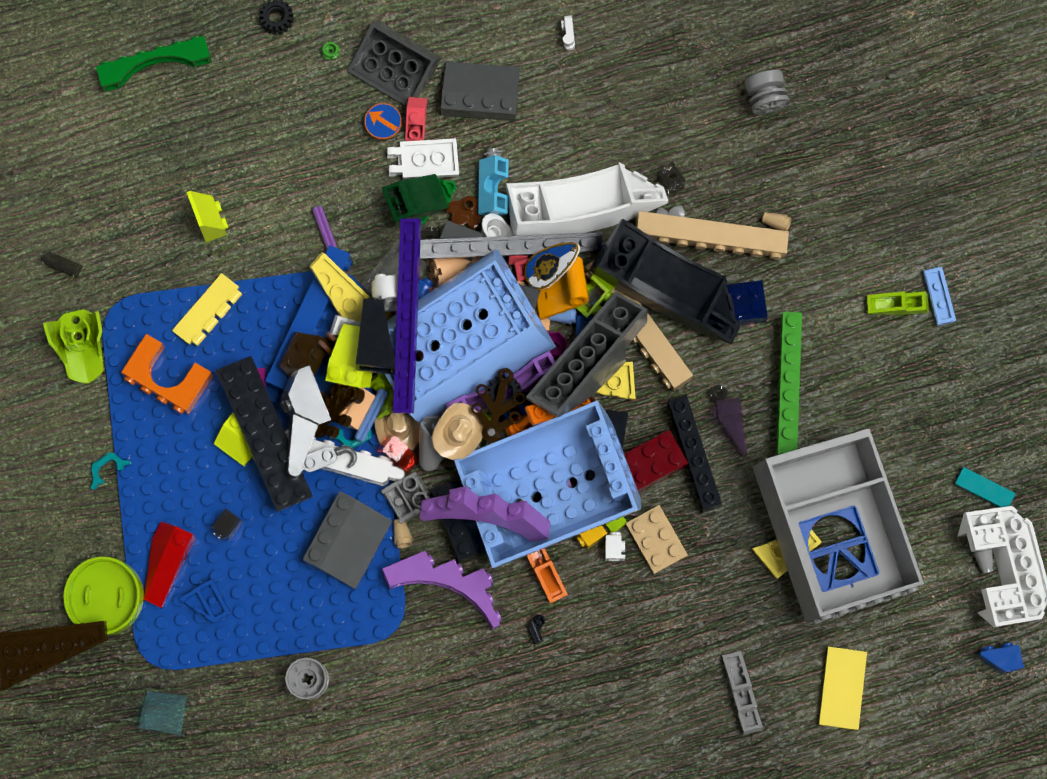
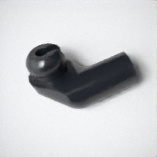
M543 615L534 616L528 626L534 645L543 641L540 630L546 621Z

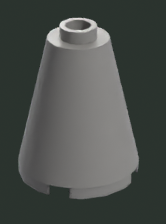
M439 416L425 417L420 423L419 465L425 471L437 469L444 458L437 453L432 444V434L441 418Z

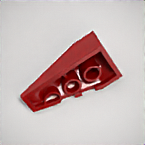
M160 522L152 538L144 594L145 601L160 608L163 607L196 540L194 534L177 526Z

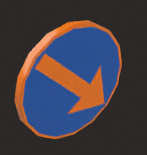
M379 103L372 106L365 116L367 132L377 139L394 137L402 125L399 111L387 103Z

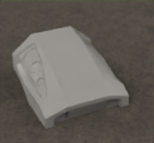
M416 471L381 490L400 524L420 513L422 500L433 498Z

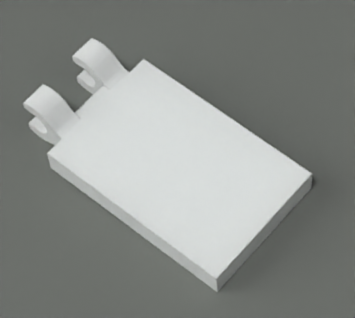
M456 138L400 142V147L387 148V159L398 157L399 164L389 165V177L402 175L403 180L432 174H436L437 178L459 176Z

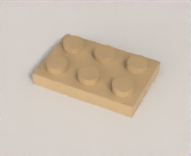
M660 505L625 524L653 574L688 556Z

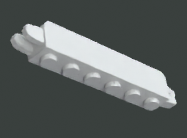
M287 429L285 434L289 439V429ZM314 437L308 454L325 447L338 446H335V443L329 440L317 441L316 437ZM361 450L360 453L356 452L357 461L351 468L347 467L352 461L349 453L342 454L334 463L320 468L380 486H385L389 480L396 482L405 477L403 469L394 467L390 458L385 456L373 457L371 456L372 453Z

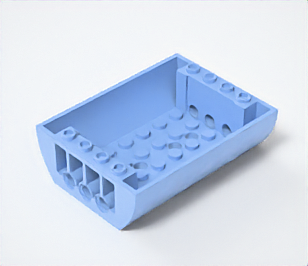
M498 249L493 250L418 300L416 353L422 351L424 358L420 362L416 360L414 414L409 413L418 423H421L423 418L428 416L442 417L443 413L447 410V403L463 395L475 393L476 387L479 384H484L486 387L491 385L490 381L496 380L495 377L498 376V372L501 369L508 368L515 374L532 359L556 347ZM483 309L488 311V317L485 320H481L479 317V313ZM397 314L387 320L394 360ZM466 320L472 322V327L469 330L463 328V323ZM437 340L440 343V347L437 351H433L431 344ZM504 372L502 375L508 377L509 374L507 372ZM385 374L394 389V375ZM480 387L479 391L484 390L485 387Z
M598 401L475 450L464 459L454 460L463 487L467 486L479 497L496 493L508 504L522 499L550 521L549 539L531 542L524 536L507 528L476 521L492 568H497L641 510V498L615 428ZM591 470L594 471L595 478L592 481H587L586 473ZM571 478L577 479V485L574 488L568 487V481ZM540 492L542 495L541 500L537 503L533 502V494Z

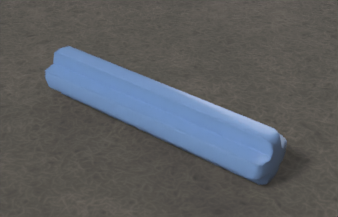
M383 389L378 390L355 435L357 441L364 442L388 396L387 391Z

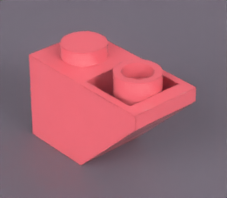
M409 97L406 113L405 141L424 140L427 98Z

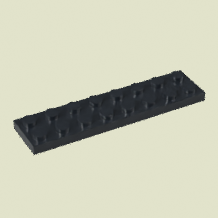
M252 356L215 370L276 513L313 498L302 471L298 476L294 477L289 476L286 472L288 438Z

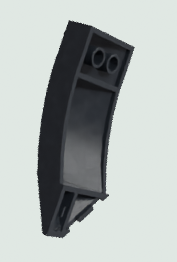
M621 219L597 254L589 270L647 307L689 328L726 343L732 344L740 329L739 321L736 320L733 310L735 307L732 296L729 294L726 285L728 283L726 275L723 276L686 258L644 233L625 219Z

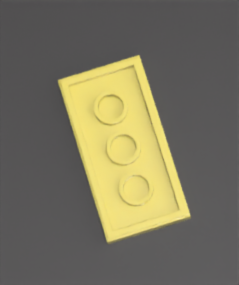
M827 647L819 725L859 730L867 652Z

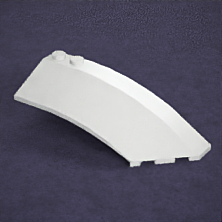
M620 162L618 165L576 177L543 182L506 183L513 236L587 233L619 224L621 219L629 221L635 218L639 211L649 212L667 204L668 198L663 186L648 182L647 177L636 171L632 173L625 169V165Z

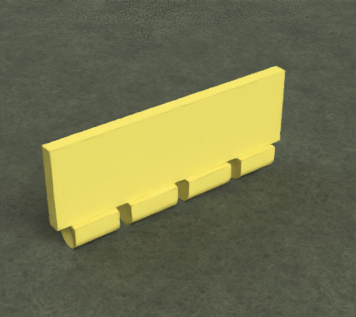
M221 273L172 331L189 345L193 342L196 346H199L206 337L202 330L204 329L207 333H210L219 321L214 316L216 315L222 319L231 308L227 301L234 305L242 296V293L238 291L239 286Z

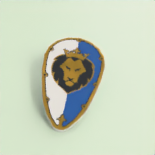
M571 242L559 243L533 254L525 266V277L528 284L534 286L537 290H544L552 286L575 262L580 251L579 244Z

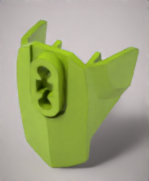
M84 309L63 314L58 321L43 323L48 343L64 363L69 379L89 384L103 373L100 342L102 327L99 311L91 313ZM75 319H80L79 323L74 324L73 321ZM78 335L82 337L80 340H77Z

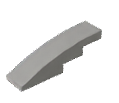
M738 651L722 655L743 734L746 735L763 730L742 652Z

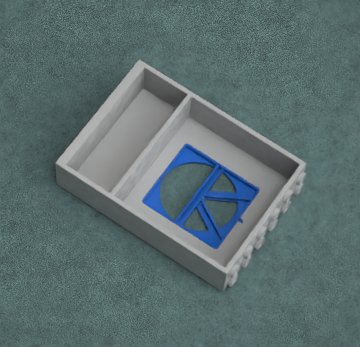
M870 428L770 457L752 467L806 623L813 621V624H817L830 618L833 619L846 613H852L862 608L892 600L896 597H902L918 591V586L924 584ZM835 515L843 517L850 521L861 534L859 537L809 551L808 539L813 525L825 516ZM864 544L865 557L863 563L846 548ZM838 552L858 570L853 577L845 580L834 578ZM830 554L827 574L825 575L816 567L813 559Z

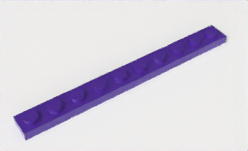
M400 219L393 413L414 414L421 219Z

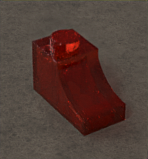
M387 435L377 449L382 455L390 458V461L396 466L403 469L405 473H409L419 460V457L408 448L409 446L394 435Z

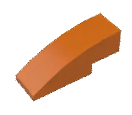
M545 548L526 556L550 604L568 595Z

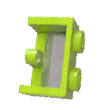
M595 274L591 277L592 281L587 284L589 301L582 306L576 307L586 318L592 315L595 316L602 308L603 302H607L613 295L612 291L615 289L614 286Z

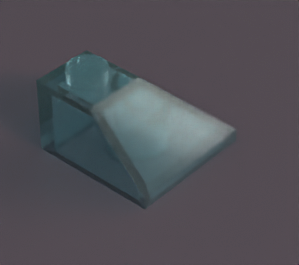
M148 691L142 708L139 728L143 731L181 735L187 696Z

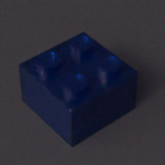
M763 281L727 284L728 292L732 296L735 307L733 309L736 320L739 321V325L766 323L768 314Z

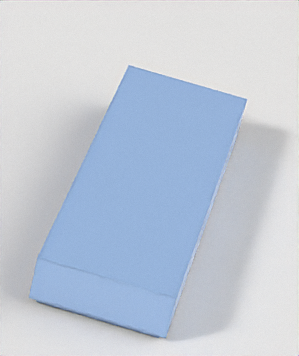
M942 267L924 270L923 276L936 325L955 322L956 318Z

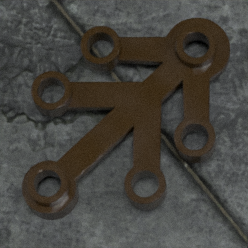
M503 368L498 372L500 384L495 403L484 384H479L476 387V393L482 397L492 413L491 421L489 422L483 413L484 409L481 404L475 403L471 407L472 413L477 415L484 427L482 430L483 438L490 443L498 441L503 430L521 421V415L518 412L510 413L509 418L499 423L500 416L517 405H523L526 401L524 394L516 393L512 400L503 405L507 385L514 380V374L508 368ZM504 372L509 374L507 379L502 378ZM480 387H485L483 394L479 393ZM519 395L523 396L522 402L516 401V398ZM476 406L481 407V410L478 413L474 412V408ZM518 415V420L512 421V416ZM490 429L495 430V434L493 436L488 435V431Z
M337 384L333 385L331 388L332 402L331 398L322 396L327 410L330 407L328 413L331 420L318 425L314 437L323 438L327 435L331 438H337L339 428L332 425L328 427V424L331 422L349 427L352 422L351 416L346 414L340 416L339 414L352 402L360 404L365 397L364 390L358 387L350 388L347 392V397L338 405L343 394V387Z

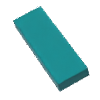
M965 467L962 468L954 484L999 508L1010 506L1016 494Z

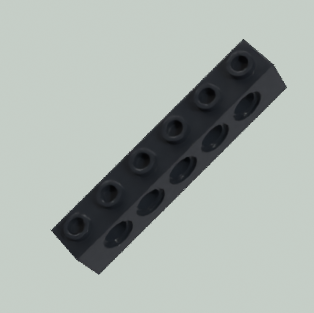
M684 395L668 400L667 407L682 453L688 461L687 469L701 512L705 513L719 509L722 502L688 397Z

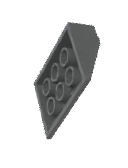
M376 21L372 22L348 72L407 106L409 97L418 98L442 58L384 23Z
M446 62L441 116L516 121L520 67Z
M339 491L308 548L303 562L356 590L392 520Z

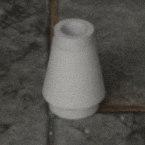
M992 549L973 552L982 574L993 572Z

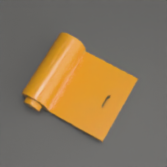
M577 256L573 265L557 282L547 289L540 290L537 305L541 320L582 306L589 301L581 257Z

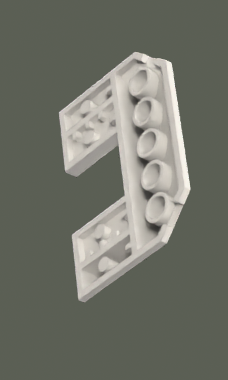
M1013 506L964 513L957 536H967L971 552L993 550L1002 586L981 590L986 609L977 612L993 627L1040 620L1045 614L1044 609L1047 605V576L1033 524L1029 519L1021 517L1017 513L1018 510Z

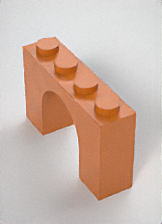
M146 334L121 372L125 377L124 380L133 386L135 383L141 386L140 390L148 395L153 393L158 396L156 399L166 405L168 402L173 405V409L180 414L185 412L189 415L213 378L212 372L194 363L185 379L179 385L170 388L157 385L152 379V368L165 347L163 343Z

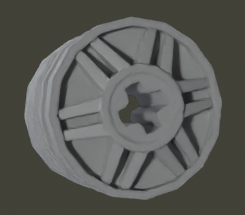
M767 70L752 75L745 80L744 84L747 95L753 96L750 99L752 113L757 115L768 114L781 110L790 104V98L787 96L788 91L783 88L785 80L782 71Z
M311 658L297 659L289 666L285 677L286 686L291 694L306 700L317 699L323 695L328 688L330 680L325 666ZM306 674L313 676L311 684L304 682Z

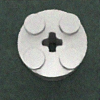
M398 273L388 276L385 274L376 275L375 280L371 283L372 297L383 300L385 311H397Z

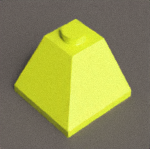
M232 413L223 424L214 445L245 467L252 458V455Z

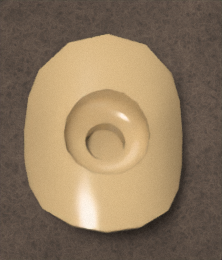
M392 409L389 415H385L381 419L376 417L374 424L377 438L381 447L387 452L403 455L413 451L418 445L420 423L409 413H393Z
M453 403L443 413L432 434L433 448L440 456L450 460L464 459L479 445L483 437L482 430L484 427L477 415L472 413V406L466 403Z

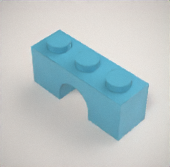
M494 155L479 160V215L486 216L492 213L502 216L508 214V195L498 193V185L501 180L508 178L509 159Z

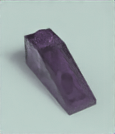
M740 398L716 400L715 406L712 407L713 417H717L719 426L741 458H746L747 449Z

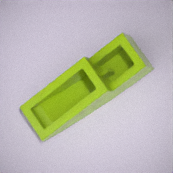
M902 291L867 295L868 314L911 315L929 313L928 294L925 291L912 293Z

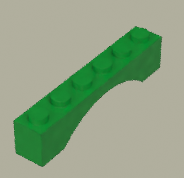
M195 36L188 41H177L167 47L159 46L149 52L141 51L134 56H122L116 61H104L96 66L101 87L105 93L122 88L134 74L154 64L176 62L195 68L210 64L212 60L205 36Z

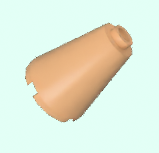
M474 257L472 261L465 258L426 259L427 267L430 266L431 272L428 275L430 281L434 282L433 287L437 288L463 271L471 262L475 263L480 260V257Z

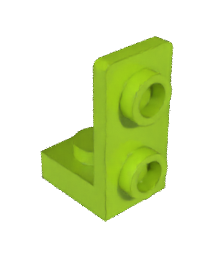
M376 373L371 379L370 387L377 392L379 389L388 392V396L377 415V418L381 419L385 415H389L393 409L394 389L385 374Z

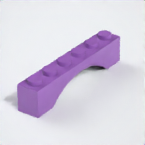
M550 351L532 359L526 366L514 374V378L521 386L522 394L533 389L555 363ZM507 388L504 400L511 397V389ZM485 389L479 391V393L483 394L485 392ZM476 392L463 395L446 404L448 408L453 403H466L470 406L479 403L483 406L484 414L490 411L482 397ZM476 406L474 409L480 412L481 407Z

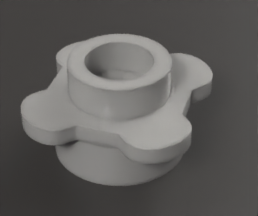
M498 148L487 149L484 156L486 158L494 155L501 157L503 151H499Z

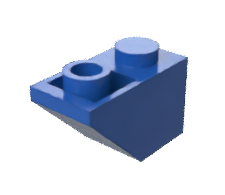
M1013 643L1002 644V648L994 649V646L984 647L977 654L979 659L1001 674L1019 671L1024 668L1019 645L1013 646Z

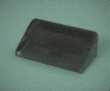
M47 252L40 258L43 265L74 278H78L83 268L82 265L52 252Z

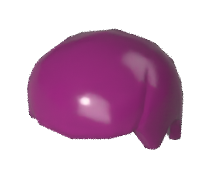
M547 330L556 346L550 350V353L554 360L559 359L568 348L567 340L560 332H550Z

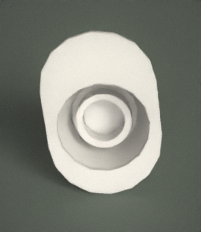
M490 213L483 218L481 230L483 237L513 236L511 227L501 216Z

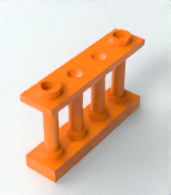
M588 398L582 404L578 405L570 411L590 404V399ZM536 404L525 407L527 414L521 415V421L506 428L505 431L509 437L557 416ZM519 417L512 418V421H517Z

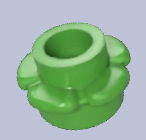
M327 42L321 49L323 57L327 60L336 59L339 56V46L333 42Z

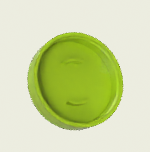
M95 557L84 561L70 574L64 588V605L71 621L74 624L106 621L108 636L118 634L130 627L138 618L144 602L143 585L136 571L127 563L111 557Z

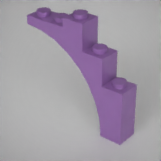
M467 486L450 489L448 495L422 500L419 518L423 521L468 519L507 528L524 536L531 542L549 539L550 521L526 501L508 504L496 493L479 497Z
M423 551L382 569V574L389 590L411 584H429L443 587L463 596L472 603L484 616L491 630L497 629L500 626L501 616L497 610L494 611L492 604L494 601L491 594L486 593L487 590L491 589L493 579L489 572L486 573L484 568L462 577L464 571L461 564H457L455 559L433 568L432 566L435 563L431 554L427 555L426 551Z

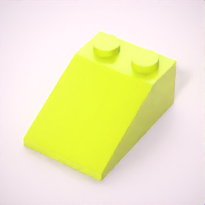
M193 191L187 192L205 242L207 243L226 236L225 229L229 227L225 217H220L219 212L222 209L219 201H214L212 195Z
M343 324L328 362L326 381L358 388H370L373 372L356 371L360 326Z

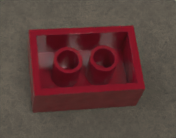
M670 430L624 454L638 493L687 468L688 461Z

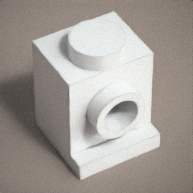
M610 532L605 537V561L624 562L625 555H621V552H625V541H621L620 532Z

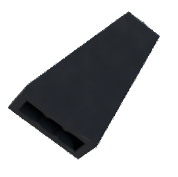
M375 297L364 298L356 357V371L395 375V360L383 300Z

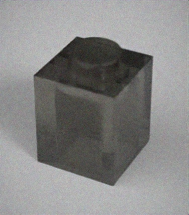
M225 508L213 524L212 529L215 531L214 535L222 541L224 539L230 541L243 522Z

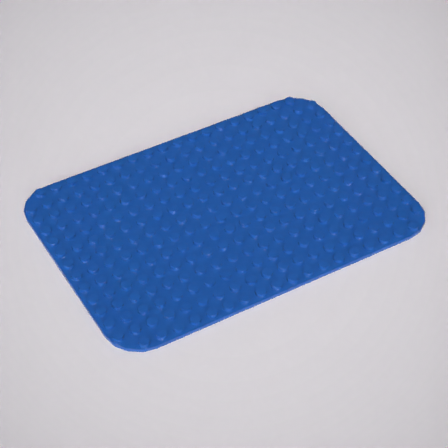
M312 271L232 281L239 286L238 291L242 293V296L234 305L227 301L231 308L222 319L216 315L214 316L219 322L210 333H207L204 329L202 330L206 337L199 346H196L193 342L189 345L172 330L212 284L131 295L122 298L116 303L104 320L103 345L114 451L122 460L132 462L131 465L125 466L123 471L118 470L116 464L126 563L140 577L144 594L152 538L160 522L177 526L194 534L196 537L163 607L160 608L144 600L142 610L133 623V634L138 651L148 663L160 669L183 670L369 645L385 640L399 628L405 616L406 600L404 585L389 590L382 574L383 568L401 561L399 548L394 544L393 521L395 520V513L381 490L391 485L390 480L385 486H380L323 469L312 472L302 470L313 498L276 513L253 457L244 467L214 445L223 424L233 413L215 370L252 356L257 368H266L267 378L315 277ZM347 274L364 291L359 282L353 276ZM331 304L327 310L329 315L326 321H322L319 327L321 328L319 334L321 337L327 338L326 333L330 332L335 315L340 316ZM146 334L163 343L165 347L152 368V379L157 385L165 388L179 385L185 379L194 363L212 372L213 378L189 415L185 412L183 414L176 412L173 409V405L168 402L166 405L156 399L158 396L153 393L148 395L140 390L141 386L136 383L133 386L124 380L125 377L121 372ZM326 352L314 378L319 390L326 393V397L330 398L331 388L337 383L326 381L330 359ZM266 385L268 395L286 432L289 429L290 417L287 413L283 412L280 405L283 392ZM364 388L376 396L377 391L373 388ZM335 422L328 424V427L332 425L338 427L339 430L342 429L346 440L355 439L358 430L344 427ZM373 423L371 439L355 447L354 450L359 453L361 450L372 453L371 456L377 458L379 456L387 457V451L381 447L377 438L375 424ZM325 435L323 438H316L317 441L323 442V440L332 441L335 443L334 445L338 447H341L343 445L340 441L336 439H330V437H328L327 435ZM339 491L392 520L356 590L303 562L308 548ZM213 579L232 613L213 623L204 615L182 602L180 597Z

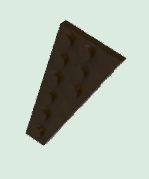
M106 621L0 633V692L108 641Z

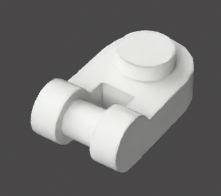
M572 15L564 16L565 20H561L562 31H566L563 37L564 48L567 51H572L575 48Z

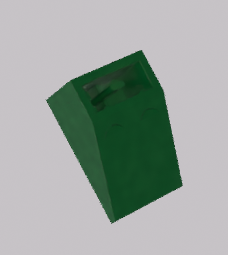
M436 174L401 180L382 187L384 198L396 228L400 227V219H422L449 209Z

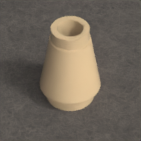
M765 212L762 223L776 230L788 231L791 218L786 214Z
M398 519L394 520V544L399 549L410 547L413 537L406 522L400 524Z

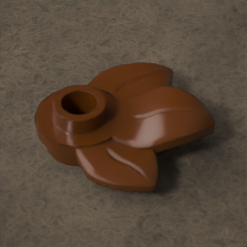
M466 196L462 200H454L448 204L449 209L445 211L452 214L451 222L461 226L467 223L472 230L478 228L481 215L477 211L478 201L476 198ZM470 202L473 206L468 208L466 203Z

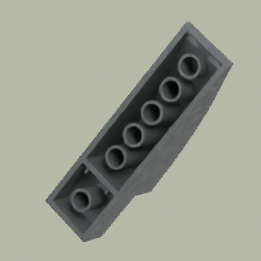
M615 291L526 396V399L557 417L562 416L586 401L626 362L627 346L647 324V308Z

